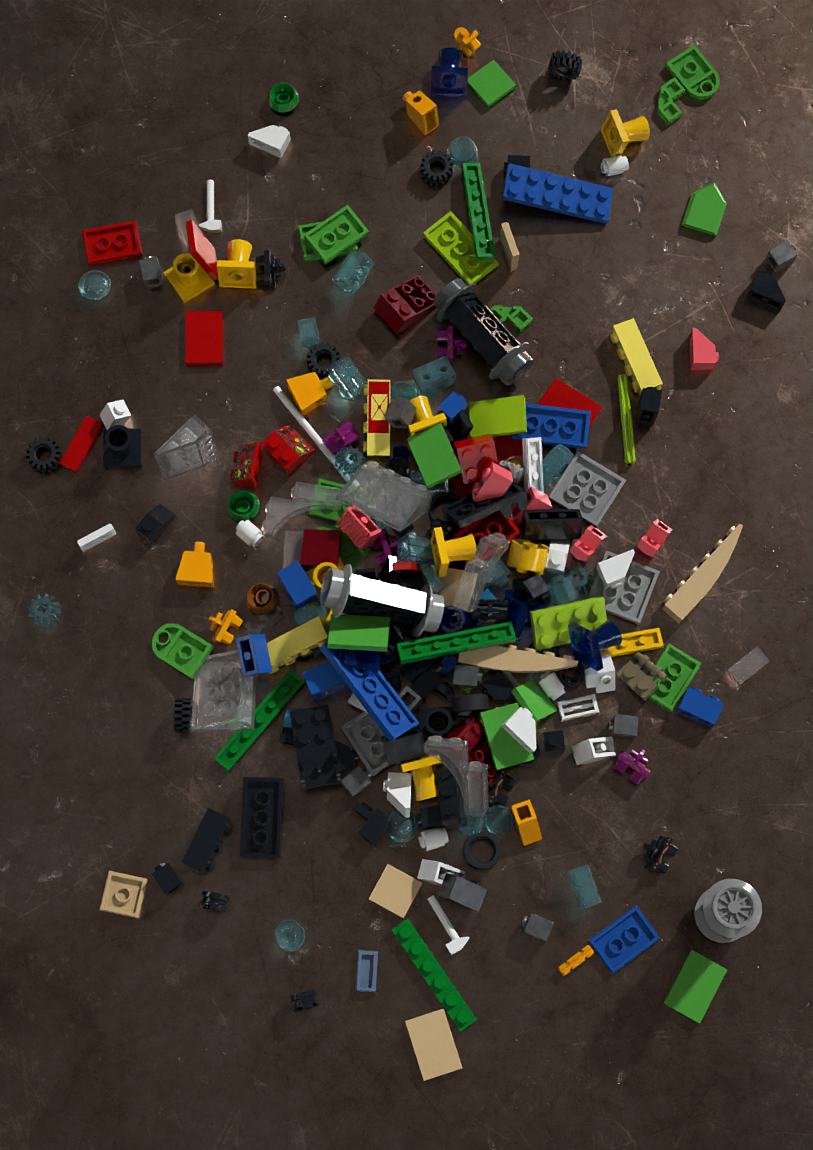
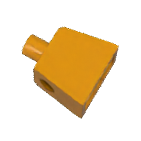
M410 91L406 92L403 100L406 102L407 114L426 136L439 127L437 105L421 91H417L414 94Z
M316 372L286 380L287 387L303 416L327 400L325 390L334 387L330 376L319 380Z
M194 542L193 551L183 552L176 575L178 585L214 588L213 559L211 553L204 552L205 543Z

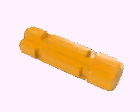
M586 945L581 949V952L579 951L566 961L567 963H563L558 967L563 976L584 962L586 957L589 958L594 954L593 949L589 945Z

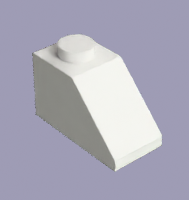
M271 125L248 134L250 145L282 158L291 141L290 132L282 126Z
M554 539L550 541L543 573L562 577L570 540Z
M634 549L597 564L596 569L605 589L608 587L613 589L622 585L621 582H623L634 556Z
M519 707L501 726L529 753H532L536 750L535 720L532 718L533 714L528 709Z
M612 736L587 739L571 746L577 765L592 763L618 755Z
M388 772V780H384L383 791L387 792V800L405 818H410L412 773Z
M422 859L417 878L441 886L446 873L454 875L455 872H459L465 875V871L438 861Z

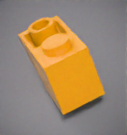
M530 799L511 806L510 811L523 846L542 840L537 817Z

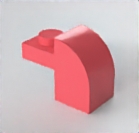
M656 519L644 537L639 541L637 548L653 558L673 529Z
M591 525L586 529L579 541L572 546L570 553L576 559L586 564L607 536Z

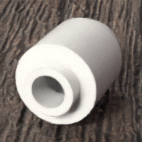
M619 155L603 159L600 167L602 173L608 177L628 171L629 163L626 156L622 157Z
M249 520L240 521L235 528L237 530L236 535L254 548L264 538L262 531Z
M548 671L539 677L541 680L539 685L548 698L551 697L553 701L566 693L563 689L564 685L555 672L550 673Z
M444 827L423 831L421 836L418 837L421 849L425 848L426 851L445 846V843L449 842Z

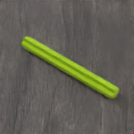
M620 374L617 377L625 463L633 464L636 461L628 376Z

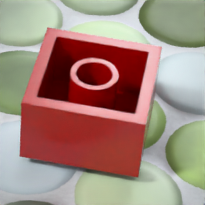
M490 434L453 442L455 455L463 471L459 474L463 484L480 481L482 472L486 467L489 468L492 462L499 465L494 439Z

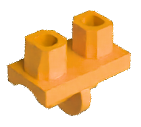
M459 27L455 30L453 34L454 39L457 43H460L455 49L457 53L462 51L469 58L482 45L476 38L479 34L476 29L470 35L466 28Z
M233 609L227 610L222 621L220 620L223 614L218 612L216 617H209L208 621L212 623L209 629L215 631L218 626L211 641L226 645L231 644L234 635L226 630L229 626L237 630L243 622L240 617L235 615L236 611Z

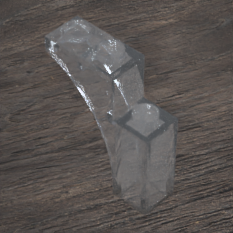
M296 481V485L291 491V498L293 500L270 496V501L266 503L265 512L267 513L266 520L262 522L263 534L268 538H275L288 521L308 511L318 509L340 511L344 492L341 488Z
M494 533L480 539L474 559L466 563L452 606L469 613L477 609L482 592L495 565L509 547L510 540L505 539V535Z
M441 736L429 737L424 744V752L442 762L457 780L463 796L464 814L484 816L489 808L488 764H481L478 761L468 762V740H461L458 737L450 739L442 738Z

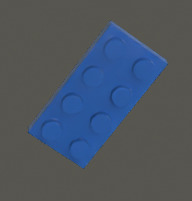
M526 403L527 433L512 434L511 440L522 441L524 438L541 437L542 444L586 449L591 411Z

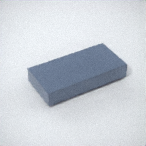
M358 950L356 992L376 993L378 951Z

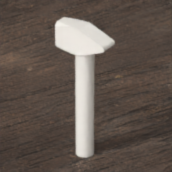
M207 180V221L199 224L201 230L209 233L222 232L221 220H214V181Z
M433 895L428 898V901L452 940L445 946L449 953L453 955L464 947L469 937L460 938L436 897Z

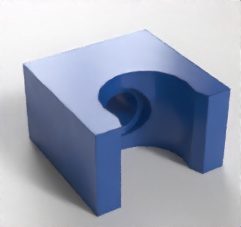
M298 560L277 572L278 581L298 614L319 602L316 596L318 592Z
M330 662L302 672L313 702L349 688Z

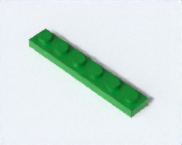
M462 163L461 170L476 261L494 260L496 256L480 163Z
M506 622L397 643V651L400 663L405 664L516 642V636L512 622Z
M290 669L217 753L214 760L227 771H230L305 684V681Z
M409 919L393 928L392 932L459 1031L461 1032L477 1020Z

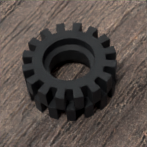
M556 51V53H552L550 58L549 73L553 77L557 76V79L575 80L580 75L582 59H580V56H576L577 54L575 53L571 54L570 51L568 53Z
M432 150L431 154L428 152L426 157L423 156L420 173L422 179L425 178L424 181L426 183L430 181L432 186L433 183H436V186H439V183L444 185L445 181L448 182L452 177L453 161L449 155L446 156V152L441 154V150H438V153ZM434 163H439L444 169L440 173H433L430 170V166Z
M320 342L319 346L315 344V348L311 347L310 353H307V365L310 372H316L317 376H320L321 379L331 374L333 376L336 375V371H339V366L341 365L338 349L336 350L334 345L331 347L330 343L324 345V342ZM320 355H328L331 358V362L328 366L323 367L317 364V358Z
M42 436L39 437V440L33 439L34 442L28 444L29 448L26 447L27 453H25L30 466L37 472L41 471L42 473H45V471L50 473L52 468L54 470L57 469L56 465H60L59 462L62 458V452L58 444L46 436L45 439ZM48 449L51 451V456L46 461H40L37 459L38 451Z
M175 698V733H192L193 700L192 698Z

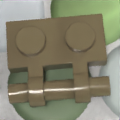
M638 651L634 657L639 662L635 665L629 661L617 673V677L646 701L659 688L654 681L659 678L663 682L666 680L667 675L663 673L661 667L655 666L647 655H643ZM645 667L651 671L649 676L642 672Z

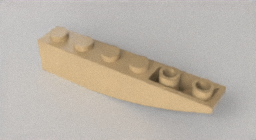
M739 524L736 528L732 526L726 533L728 537L724 541L720 539L713 547L715 551L712 554L707 553L702 558L701 562L703 564L699 568L695 566L688 574L690 578L686 582L682 580L677 585L676 589L678 591L674 595L670 593L664 599L665 605L662 610L678 624L699 604L719 578L737 544L743 527L742 524Z
M505 644V647L493 646L459 653L458 664L511 673L557 671L577 667L578 661H575V657L563 655V658L555 657V653L546 651L543 654H538L535 649L524 648V651L517 650V646Z

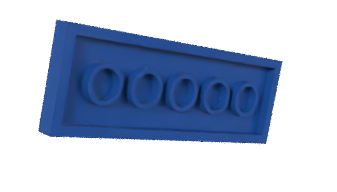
M509 163L506 170L502 199L607 224L609 222L613 188Z
M328 642L322 644L320 650L390 742L419 724L418 720L364 650L328 648Z

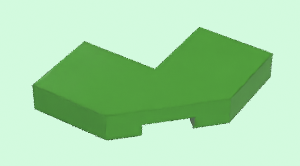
M675 77L662 85L659 92L657 113L667 125L680 118L683 114L673 101L683 95L686 90Z
M494 305L490 309L502 324L508 321L519 333L533 322V318L521 306L502 307Z

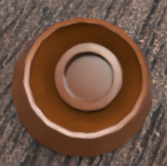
M264 583L252 586L246 597L248 609L257 615H264L273 611L279 601L277 590L273 586Z

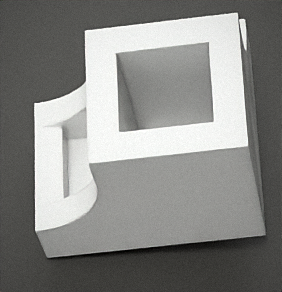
M610 654L591 657V667L585 669L586 688L595 687L596 694L615 691V668Z

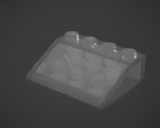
M194 414L153 455L162 478L167 480L205 467L208 463H213L217 458L218 451L212 430Z
M369 460L357 469L336 495L335 500L401 531L429 511L434 491L424 485L411 481L408 477L395 473L391 469L380 466L377 462Z
M238 650L209 655L195 675L191 731L241 732L254 729L256 676L243 677Z

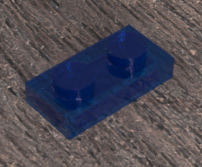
M341 649V664L377 673L380 670L379 653L366 650Z
M453 655L450 658L446 656L439 664L441 667L439 671L444 676L447 675L458 659Z

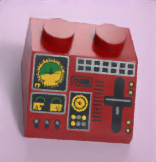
M290 424L275 430L261 442L262 450L287 476L315 452V449Z
M260 443L239 445L238 451H235L233 462L236 463L235 469H231L230 480H232L234 487L256 490L263 456Z

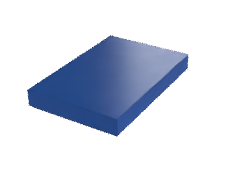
M636 905L588 940V942L611 974H613L658 941L660 937Z

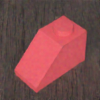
M692 328L690 333L691 370H713L715 364L719 362V353L716 352L715 345L697 328Z
M532 486L526 491L528 500L526 510H550L552 508L548 495ZM515 503L511 507L512 514L510 519L515 525L522 524L523 511L517 508Z

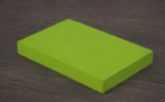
M520 395L469 402V419L474 426L470 431L471 437L485 434L496 437L527 433L525 396Z

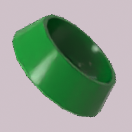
M279 83L272 87L268 96V102L273 110L288 112L297 106L299 94L290 84Z
M244 490L235 492L227 504L229 515L236 521L253 519L258 514L260 508L257 496L252 492Z

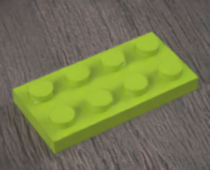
M451 211L423 232V237L468 285L476 284L499 264L496 259L476 261L472 233Z
M602 596L530 611L535 650L609 635L605 599Z

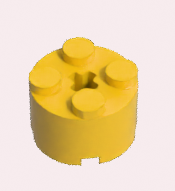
M513 539L506 566L516 568V571L520 573L532 571L534 574L543 575L549 547L541 543H531L532 541Z

